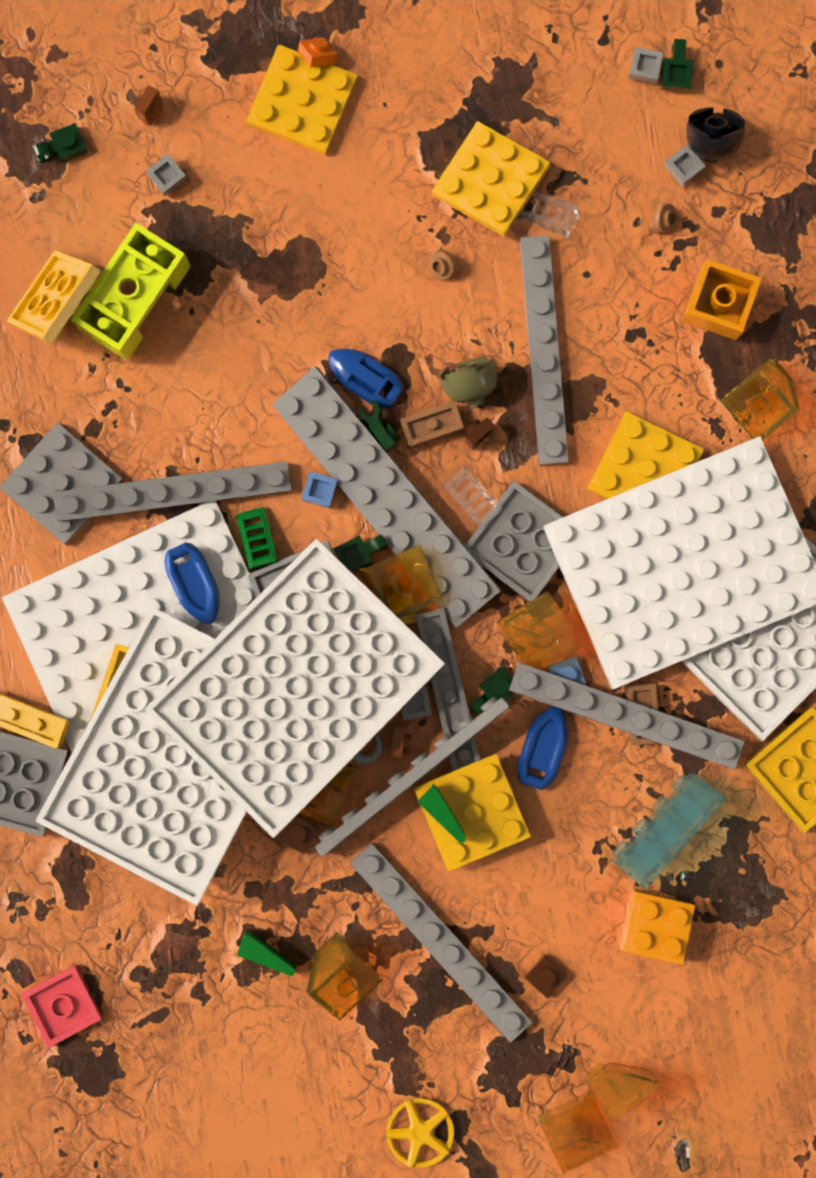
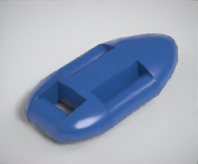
M346 348L335 349L329 352L330 367L338 381L369 404H371L372 400H375L382 408H391L404 392V385L398 375L367 353ZM389 382L393 387L387 396L383 398L380 393Z
M185 542L166 552L164 559L165 571L182 607L195 619L203 623L212 624L216 620L219 611L220 597L218 585L202 552L192 543ZM190 554L192 560L178 566L176 565L175 560Z
M554 706L548 708L530 726L518 761L517 773L522 784L544 790L556 779L568 744L567 719L562 709ZM529 767L545 772L544 778L528 774Z

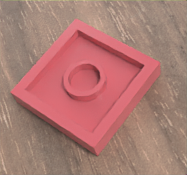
M77 964L21 994L48 1048L103 1019Z

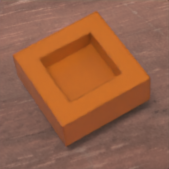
M315 37L299 41L298 51L310 67L336 64L337 53L325 37Z

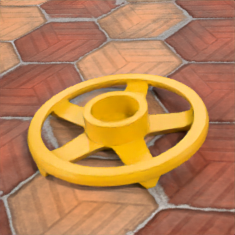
M415 1098L405 1101L393 1111L387 1124L386 1137L390 1150L399 1161L411 1168H425L437 1164L448 1155L454 1139V1128L448 1112L440 1104L426 1098ZM415 1104H428L435 1107L439 1112L428 1120L421 1119ZM404 1108H407L410 1126L392 1129L396 1116ZM445 1119L449 1130L446 1145L433 1135V1130ZM393 1139L410 1140L411 1146L408 1158L404 1157L396 1149ZM424 1145L440 1152L433 1159L417 1161Z

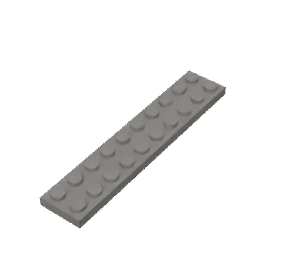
M314 366L272 404L330 476L338 479L337 484L376 532L379 535H383L386 544L440 609L444 608L446 617L455 628L459 627L502 591L318 367Z

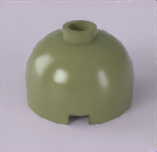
M487 356L467 360L456 364L457 367L453 372H450L449 367L438 373L446 395L458 403L468 402L469 407L485 403V397L493 393L497 386L498 371L494 356H491L489 359H487Z

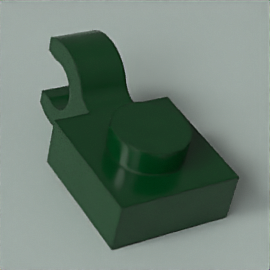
M674 39L671 58H664L661 90L689 92L691 89L693 60L685 59L686 39Z
M76 123L49 133L52 139L51 142H41L33 146L40 163L49 161L56 156H59L63 163L88 153Z
M372 400L371 404L375 409L373 415L368 416L363 409H360L358 413L369 424V428L386 451H393L400 445L396 439L399 434L390 422L385 424L381 420L382 407L377 401Z
M381 534L365 543L361 536H357L333 549L339 561L353 573L372 564L373 561L370 555L384 550L388 545Z
M502 666L479 685L484 694L469 706L476 715L483 711L480 707L491 698L495 697L499 700L504 697L507 701L515 694L508 691L512 677Z

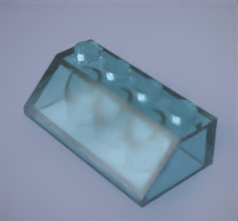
M689 773L687 776L682 774L672 785L675 790L667 798L662 796L654 804L652 809L655 812L648 820L642 818L634 826L632 831L635 834L629 841L622 840L612 851L615 856L611 861L643 889H646L727 800L695 773Z

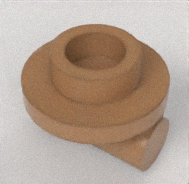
M658 203L649 231L655 234L672 232L678 222V214L675 207L671 204Z
M442 248L434 252L429 258L430 271L438 279L444 280L451 276L453 277L461 270L454 262L452 256Z

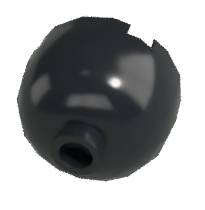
M714 107L698 109L691 113L686 127V138L690 149L707 162H718L735 154L745 134V120L738 113L724 108L723 114L713 113Z

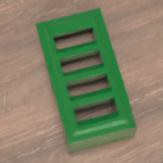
M261 507L236 514L250 570L260 569L278 562L265 508ZM261 517L262 522L245 526V520ZM260 528L264 529V533L248 537L247 532ZM266 539V544L251 548V542ZM269 549V555L254 558L253 553Z
M433 784L418 800V803L459 843H464L467 838L438 787Z
M247 930L237 952L238 956L286 975H294L297 968L295 963L252 931Z

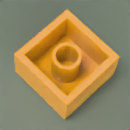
M706 259L700 268L682 322L737 340L744 331L762 278Z
M631 889L619 948L623 952L683 965L695 905L688 901Z

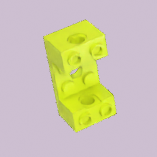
M135 223L97 279L95 286L81 303L79 310L71 318V321L80 332L128 362L143 339L138 330L167 285L176 290L191 266L185 253ZM127 281H133L137 285L135 292L131 295L121 293V287Z

